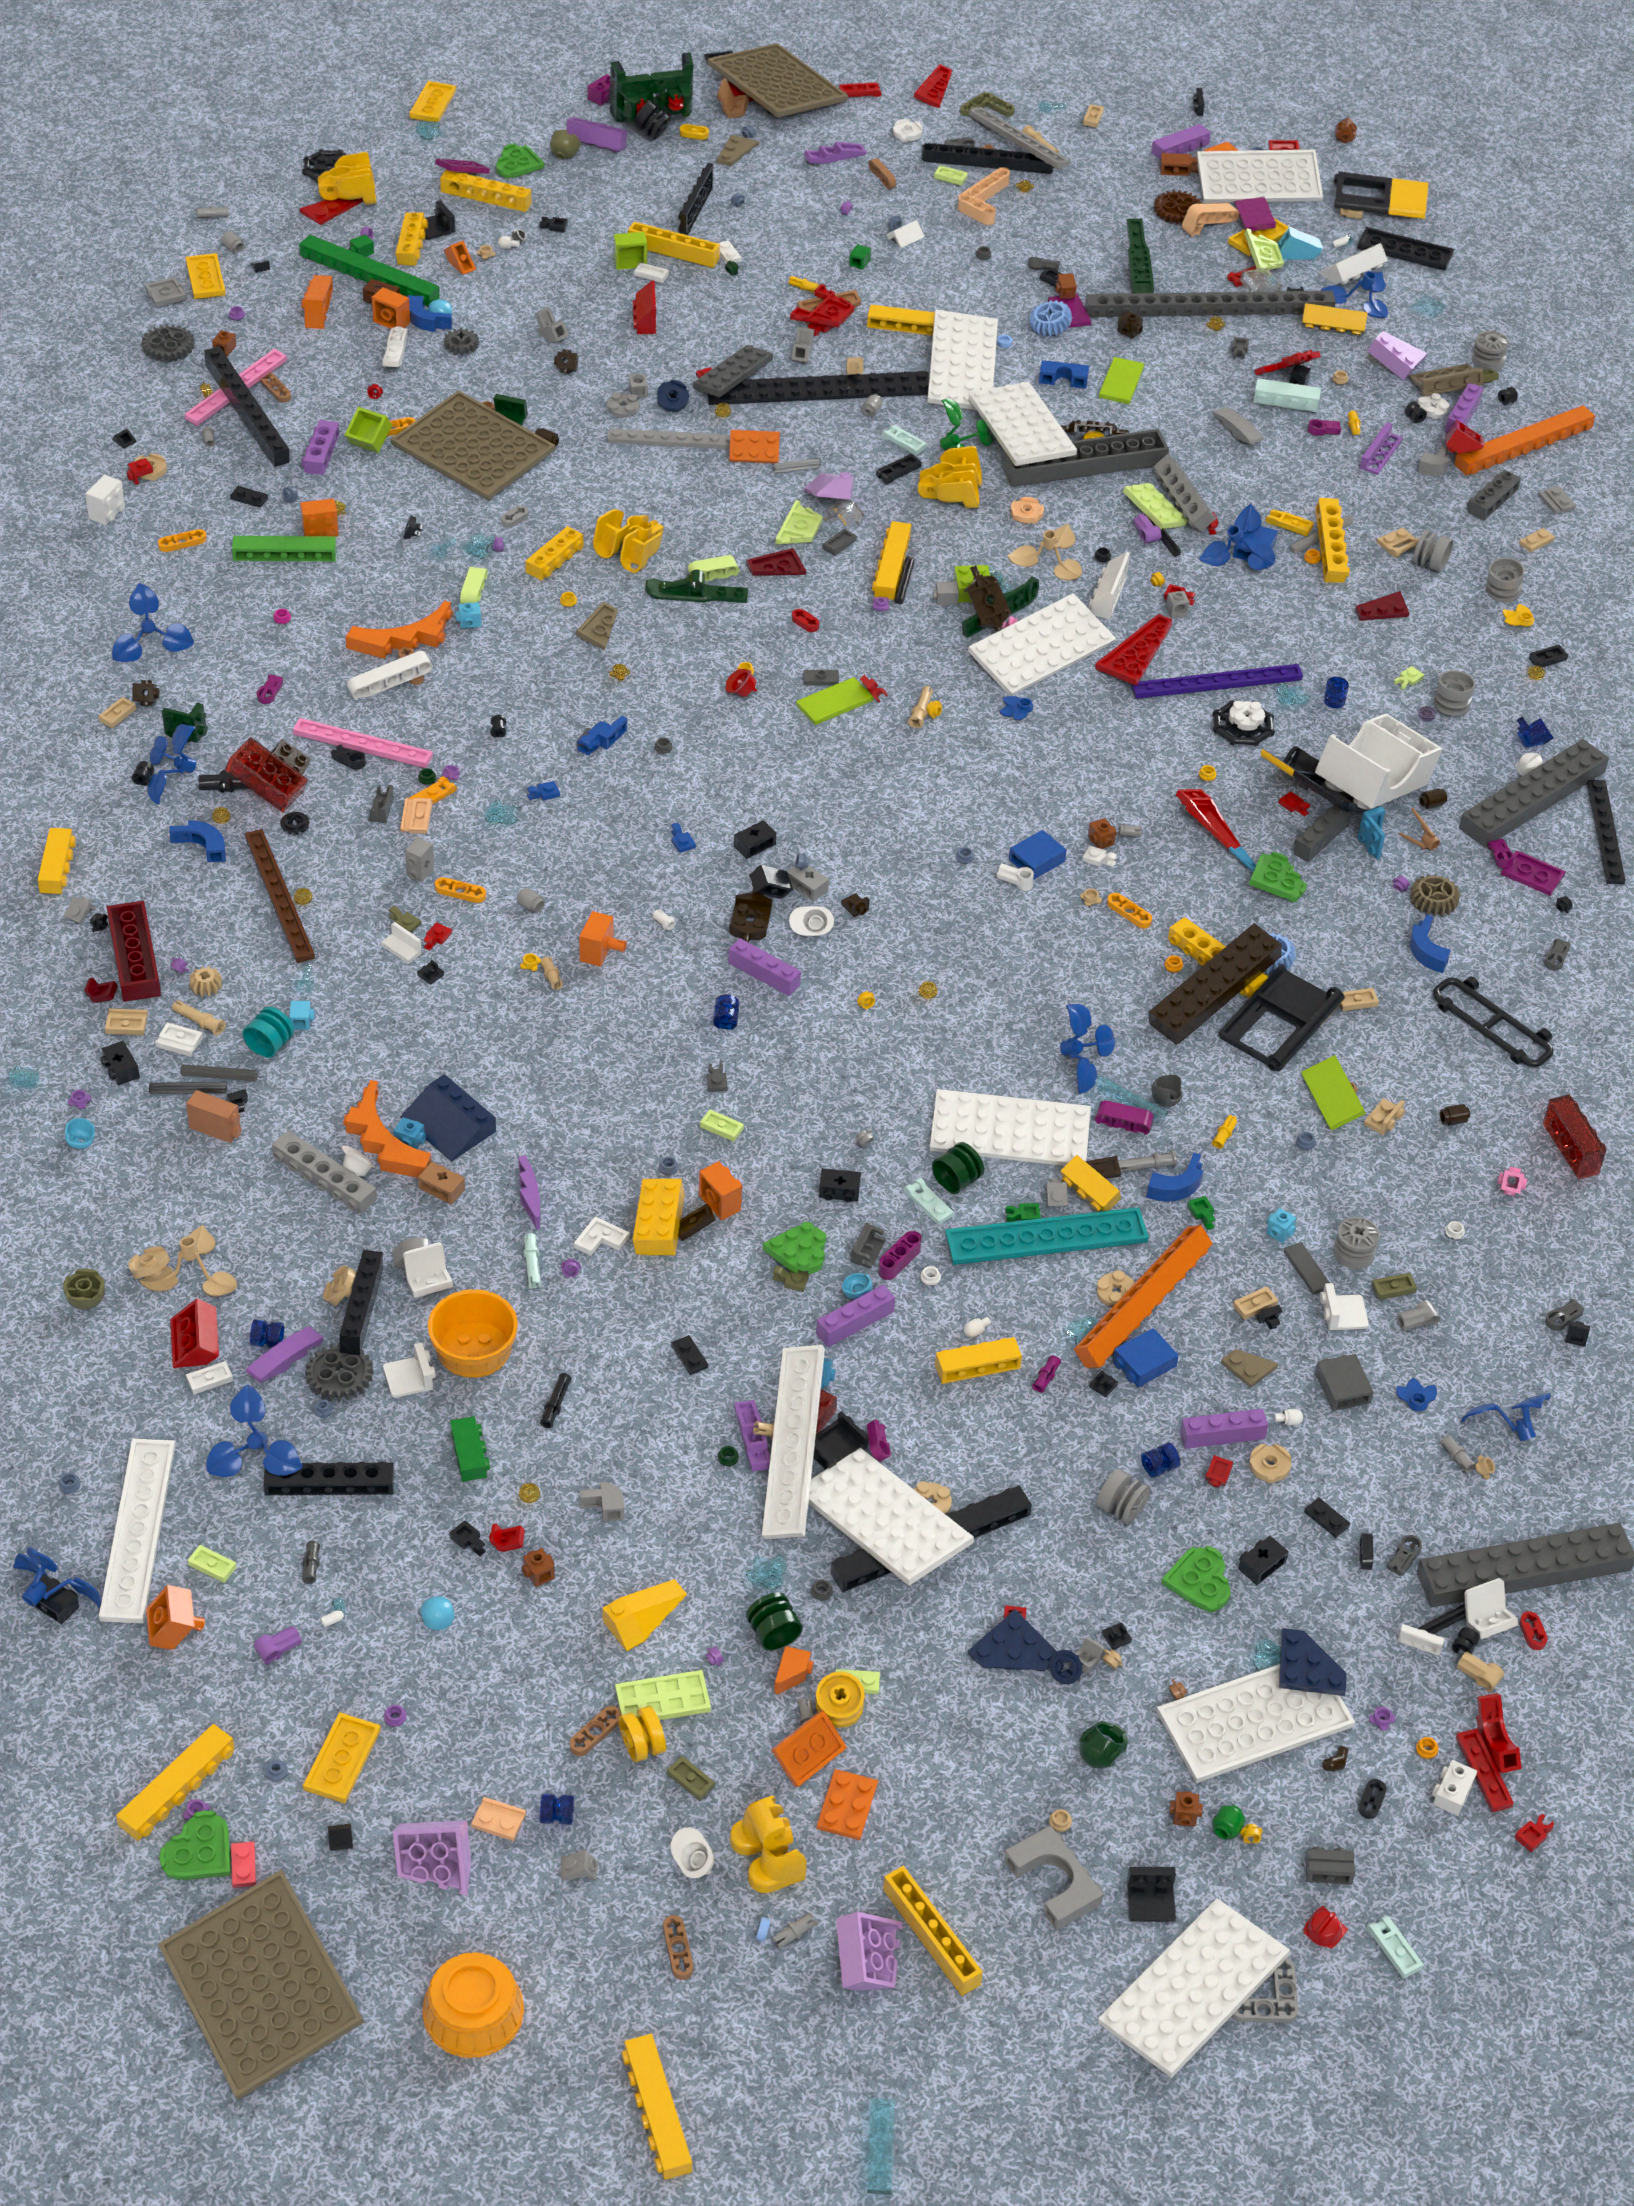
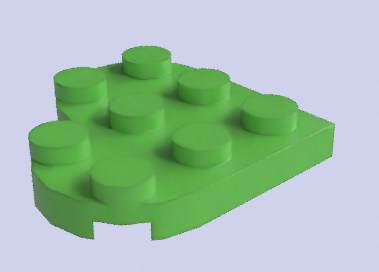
M516 143L504 146L501 157L498 158V162L495 164L497 173L506 179L545 168L544 162L527 145H524V147L516 146Z
M1272 852L1266 855L1263 853L1259 857L1249 885L1286 898L1291 902H1297L1298 898H1301L1305 893L1307 883H1304L1300 879L1301 875L1294 871V865L1287 861L1288 857L1281 853Z
M804 1222L800 1226L791 1228L764 1242L762 1250L795 1273H798L799 1270L808 1271V1274L818 1272L823 1267L825 1252L823 1250L827 1235L821 1229L813 1226L812 1223Z
M1206 1546V1548H1190L1161 1581V1584L1194 1606L1208 1612H1215L1224 1607L1231 1595L1228 1585L1229 1581L1223 1576L1225 1571L1223 1555L1217 1549Z
M204 1810L193 1814L194 1817L183 1825L182 1834L171 1837V1840L160 1850L159 1859L161 1867L169 1878L191 1880L231 1875L227 1822L221 1816L216 1815L214 1811Z

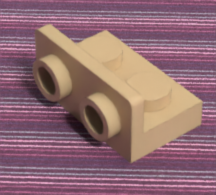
M1383 1098L1365 1119L1363 1125L1382 1135L1387 1131H1392L1396 1120H1401L1405 1113V1109H1403L1405 1101L1401 1100L1396 1105Z

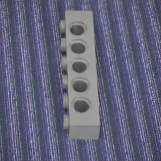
M1169 453L1154 465L1157 471L1155 473L1161 481L1163 480L1162 485L1167 490H1170L1168 492L1174 500H1177L1175 504L1180 509H1183L1181 513L1186 519H1190L1188 523L1193 529L1198 528L1202 532L1216 517L1181 466Z
M289 1130L272 1143L273 1157L276 1161L285 1163L291 1171H297L306 1181L315 1183L321 1191L329 1192L336 1201L341 1200L351 1211L356 1210L362 1214L377 1201V1191L374 1186Z

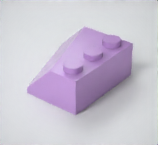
M1384 331L1375 338L1367 350L1403 380L1428 356L1427 353Z
M841 472L840 474L821 473L806 485L803 490L817 497L851 499L853 496L854 476H851L850 472Z
M467 1820L400 1824L393 1830L398 1877L423 1884L429 1880L439 1883V1888L447 1890L448 1886L460 1889L459 1894L467 1896L471 1868Z
M854 1912L836 1918L843 1988L854 1991L895 1988L898 1962L893 1956L895 1948H900V1940L895 1939L896 1929H902L903 1922L861 1912Z

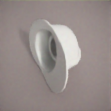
M1526 753L1515 766L1518 772L1524 776L1543 764L1539 753Z
M798 907L791 913L789 923L792 930L799 935L820 936L832 929L834 918L830 910L825 907Z
M342 1146L345 1153L343 1167L360 1177H365L372 1167L375 1168L371 1161L358 1150L349 1146Z
M692 1827L678 1830L671 1841V1853L682 1872L692 1879L700 1878L705 1874H711L710 1870L714 1865V1855L703 1835Z

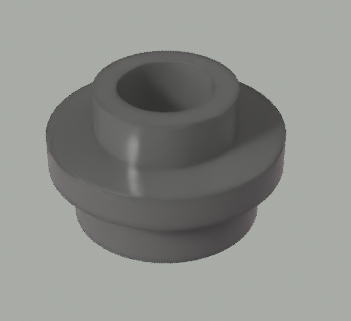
M515 229L512 232V238L523 244L526 234L522 229Z
M986 246L979 247L976 251V256L979 259H989L991 257L990 248Z
M661 737L655 743V750L659 753H668L672 750V743L668 738Z
M817 1580L811 1587V1594L817 1600L824 1601L832 1596L833 1588L827 1580Z

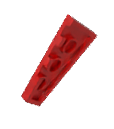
M939 64L914 92L913 97L933 107L940 108L953 70Z
M363 198L323 200L300 208V213L322 225L363 202Z

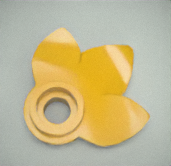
M1518 604L1516 611L1503 609V615L1506 618L1504 622L1509 625L1528 627L1533 625L1534 618L1533 614L1530 613L1531 611L1522 604Z

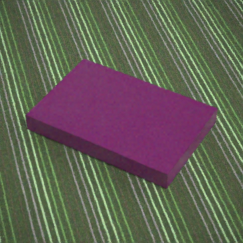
M435 159L436 165L449 171L489 174L490 172L489 167L475 161Z
M1078 294L1075 295V298L1060 299L1059 296L1048 297V302L1050 300L1052 302L1057 300L1058 303L1063 301V304H1067L1070 308L1072 322L1067 328L1091 325V319Z
M1517 850L1513 854L1514 864L1509 868H1503L1501 871V875L1549 896L1552 895L1566 874V871Z

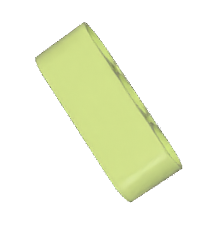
M731 555L694 561L688 565L689 574L696 569L705 573V581L715 578H727L731 575L737 576L739 573V567Z
M469 567L460 595L461 604L477 603L480 601L481 590L484 589L485 579H487L488 575L487 569Z

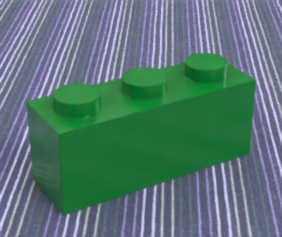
M475 1416L450 1420L451 1436L462 1482L487 1478V1470H490L489 1458L484 1457V1453H486L485 1441L480 1440V1436H482L481 1424L476 1423Z

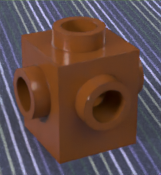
M1349 117L1336 125L1335 136L1342 143L1351 142L1355 139L1357 126Z
M1106 818L1089 823L1088 837L1092 844H1095L1100 849L1115 844L1116 829L1114 826H1111Z
M543 1548L530 1551L523 1556L522 1572L526 1578H530L535 1588L555 1579L553 1558L550 1554H546Z
M1188 1791L1176 1792L1175 1800L1170 1801L1169 1811L1170 1814H1173V1824L1196 1827L1197 1818L1202 1817L1203 1804L1199 1803V1794H1193Z

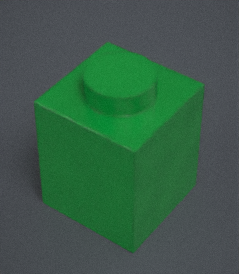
M366 234L349 240L350 251L366 257L374 254V242Z
M857 244L850 253L849 266L863 270L871 260V248Z

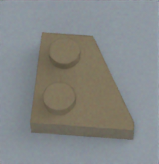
M1238 1349L1233 1350L1221 1359V1364L1249 1388L1278 1368L1276 1362Z

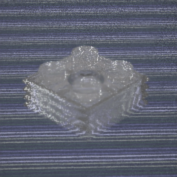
M1268 268L1243 271L1240 277L1244 288L1248 289L1249 292L1280 291L1282 287L1281 283Z

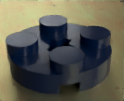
M670 380V382H663L657 390V403L663 409L670 412H679L688 404L689 393L686 385L681 381ZM675 393L677 398H670L669 394Z

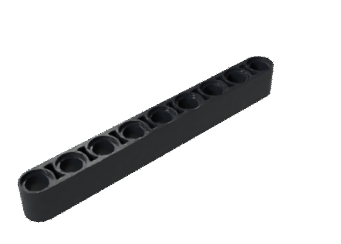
M925 143L922 145L921 159L925 162L993 169L1007 168L1013 171L1050 174L1054 171L1052 165L1045 163V161L1029 152Z

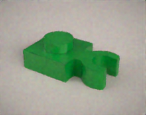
M1039 1203L1019 1204V1208L1014 1206H1006L1005 1214H1008L1006 1222L1041 1218Z

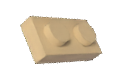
M1090 104L1084 117L1083 125L1097 128L1104 113V107Z
M1542 528L1521 539L1519 544L1531 553L1554 541L1555 536Z
M121 697L98 716L99 722L114 728L136 710V704Z
M1368 988L1343 992L1345 999L1340 1004L1342 1011L1378 1007L1379 1000L1374 989Z
M1264 1287L1235 1300L1233 1307L1246 1320L1259 1314L1264 1309L1277 1306L1279 1300L1268 1287Z

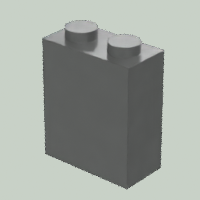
M1356 1354L1323 1359L1317 1362L1315 1374L1332 1411L1371 1403L1374 1392Z

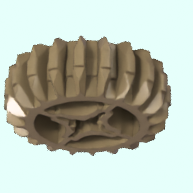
M1427 874L1426 877L1421 876L1420 879H1416L1413 883L1410 899L1412 904H1415V909L1420 908L1421 913L1427 911V915L1434 913V917L1439 913L1443 917L1445 913L1449 915L1451 911L1454 912L1459 904L1460 892L1459 887L1455 886L1454 881L1450 882L1449 878L1445 879L1443 875L1439 877L1436 874L1434 876Z

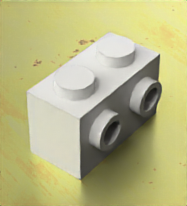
M1452 1760L1449 1768L1445 1766L1441 1773L1440 1779L1443 1780L1441 1785L1437 1783L1432 1793V1796L1435 1797L1433 1805L1459 1816L1474 1783L1477 1770Z

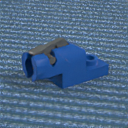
M621 716L612 725L599 721L592 728H586L577 740V750L586 755H590L599 747L607 750L627 731V718Z

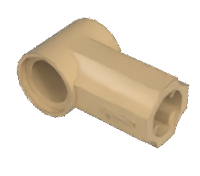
M1465 1652L1457 1664V1669L1475 1679L1477 1685L1486 1688L1487 1692H1492L1504 1677V1672L1500 1666L1495 1663L1486 1664L1469 1652Z

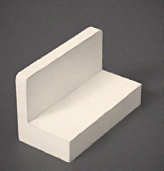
M917 220L886 234L889 240L895 238L900 248L924 238Z
M392 923V934L384 939L381 945L409 964L422 954L421 940L397 923Z

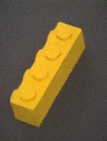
M405 213L395 253L398 265H417V261L420 259V249L423 248L422 240L425 239V229L428 227V221L425 219L424 213Z
M1305 303L1302 324H1305L1306 328L1319 326L1321 330L1329 331L1332 328L1336 329V332L1345 333L1346 330L1352 331L1351 334L1361 335V333L1365 332L1368 312Z
M568 526L565 527L525 560L526 573L541 581L549 577L556 568H560L567 559H571L574 553L582 550L584 546L583 534Z
M49 828L38 875L40 893L62 894L63 888L67 886L66 874L70 873L69 861L73 860L72 848L76 847V837L73 836L72 829Z
M1015 1337L1002 1338L996 1341L982 1342L976 1345L936 1352L935 1367L941 1383L945 1384L1020 1369L1022 1354Z

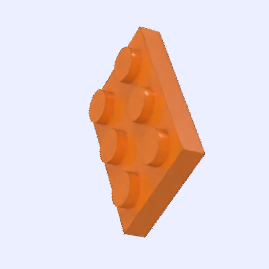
M731 430L729 462L778 463L780 432Z
M821 1710L773 1747L771 1751L795 1787H799L844 1751L847 1746L825 1711Z
M835 1769L817 1823V1829L861 1840L878 1780Z

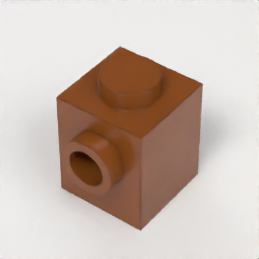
M1058 274L1055 291L1059 294V298H1075L1077 285L1074 274Z
M221 330L212 340L213 348L220 346L228 357L236 347L235 334Z

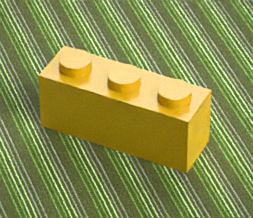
M1078 1155L1060 1171L1062 1182H1067V1187L1069 1188L1072 1186L1081 1199L1084 1200L1086 1198L1091 1202V1207L1097 1212L1100 1210L1109 1211L1121 1199L1120 1191Z

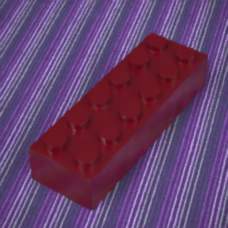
M144 900L106 906L123 1002L161 996Z

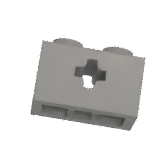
M417 837L405 850L406 873L410 879L423 882L434 870L433 844Z
M808 865L802 871L801 868L794 866L787 871L793 888L812 902L828 892L829 879L813 869L812 866Z

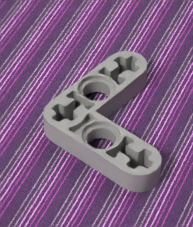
M1287 1958L1273 1972L1275 1999L1248 1998L1241 2005L1242 2010H1245L1244 2013L1239 2014L1237 2010L1231 2017L1238 2022L1292 2023L1295 2021L1299 2009L1295 1966L1292 1960ZM1281 1965H1285L1287 1969L1286 1978L1283 1979V1972L1280 1969ZM1287 1986L1291 1989L1292 1993L1283 1995L1279 1988ZM1251 2006H1254L1253 2015H1251ZM1259 2007H1266L1269 2009L1270 2014L1262 2016L1258 2013L1257 2009ZM1275 2007H1277L1278 2011L1277 2016L1274 2015ZM1284 2007L1289 2008V2011H1291L1290 2015H1286Z

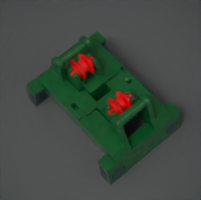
M682 53V70L655 72L650 74V76L648 73L626 76V72L619 61L610 62V113L615 121L622 122L628 120L633 124L637 113L651 99L660 106L658 113L665 110L666 114H682L683 117H689L690 113H692L694 67L691 53Z

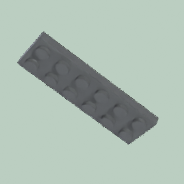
M746 345L693 382V389L721 397L773 360V353Z

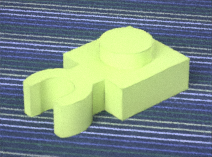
M1410 666L1394 680V685L1402 683L1400 689L1403 690L1407 687L1408 683L1413 686L1424 679V674Z

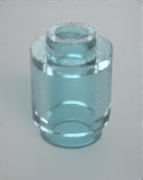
M15 1066L9 1072V1081H11L12 1086L37 1087L39 1072H36L34 1069Z

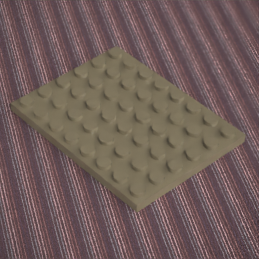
M778 43L709 58L707 64L713 70L720 73L778 118L835 103L839 104L848 99L846 93Z
M459 390L391 439L392 445L486 500H490L555 451V445Z
M282 1869L158 1943L238 2100L365 2022Z

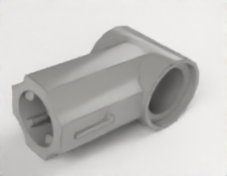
M1427 1300L1418 1304L1415 1309L1398 1313L1396 1319L1400 1328L1406 1331L1422 1325L1428 1327L1427 1325L1430 1324L1436 1325L1441 1317L1433 1304Z

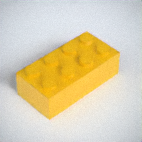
M642 1179L633 1234L636 1254L676 1255L678 1232L685 1197L682 1179Z

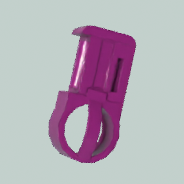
M1312 419L1307 426V431L1312 435L1338 434L1339 436L1342 430L1339 421Z
M269 674L264 686H261L257 691L258 702L262 704L272 703L283 685V678ZM266 694L271 695L270 697L265 698Z
M1504 839L1488 842L1489 850L1493 851L1494 860L1498 867L1509 868L1514 864L1513 853Z
M874 1419L867 1424L870 1451L873 1457L881 1462L891 1456V1450L886 1439V1426L882 1423L879 1424V1421Z

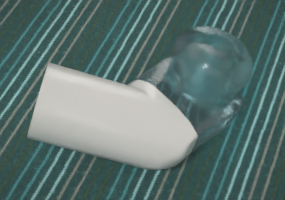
M1345 235L1334 240L1333 244L1335 248L1351 245L1353 237Z
M342 1598L334 1599L332 1601L333 1608L331 1613L320 1618L324 1628L343 1619L346 1604Z

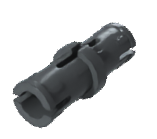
M308 1541L306 1544V1554L302 1561L304 1566L302 1581L306 1584H313L316 1581V1571L320 1564L318 1558L320 1544L317 1541Z

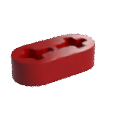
M803 609L792 611V621L808 632L819 630L820 622L816 617Z
M1531 1611L1524 1612L1521 1615L1519 1625L1528 1646L1533 1650L1544 1649L1548 1637L1539 1616ZM1526 1619H1529L1530 1622H1534L1532 1627L1529 1622H1526ZM1535 1635L1538 1640H1541L1540 1643L1537 1640H1533Z

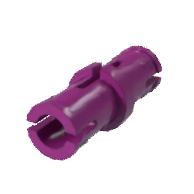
M1055 1355L1049 1357L1045 1366L1039 1370V1376L1032 1385L1033 1390L1044 1393L1048 1383L1054 1379L1055 1372L1061 1364L1059 1357Z

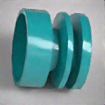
M267 1006L243 1029L242 1036L246 1045L253 1052L266 1058H272L281 1049L282 1045L286 1044L293 1036L294 1026L282 1011Z

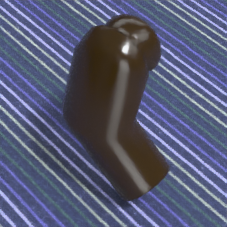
M1339 1746L1336 1756L1323 1760V1769L1331 1772L1344 1769L1349 1749L1345 1746Z

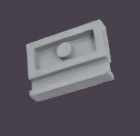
M1560 486L1545 489L1544 492H1538V496L1554 514L1576 508V504Z

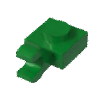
M1206 1196L1187 1202V1207L1196 1220L1202 1218L1207 1230L1215 1228L1212 1222L1216 1221L1213 1216L1214 1208Z

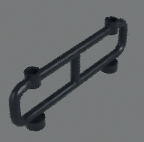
M1470 976L1464 981L1453 977L1447 978L1433 989V997L1438 1002L1440 1010L1443 1012L1450 1010L1510 1053V1059L1517 1065L1522 1062L1529 1067H1539L1553 1056L1554 1049L1549 1043L1552 1040L1551 1032L1546 1028H1541L1536 1033L1478 993L1476 990L1479 988V982L1476 978ZM1449 985H1455L1496 1015L1482 1025L1454 1005L1449 997L1444 998L1440 992ZM1503 1019L1543 1047L1546 1052L1536 1060L1530 1059L1522 1049L1517 1050L1489 1029Z

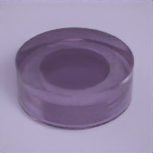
M1424 706L1419 709L1418 717L1424 722H1431L1435 720L1436 711L1432 707Z

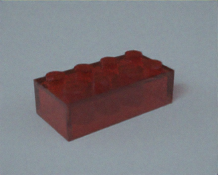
M252 737L229 758L225 768L228 773L282 813L304 792L309 779Z
M1570 1094L1549 1099L1543 1125L1578 1180L1598 1175L1603 1165L1606 1146L1598 1138L1596 1130L1591 1127L1586 1115H1583L1578 1103L1574 1101Z

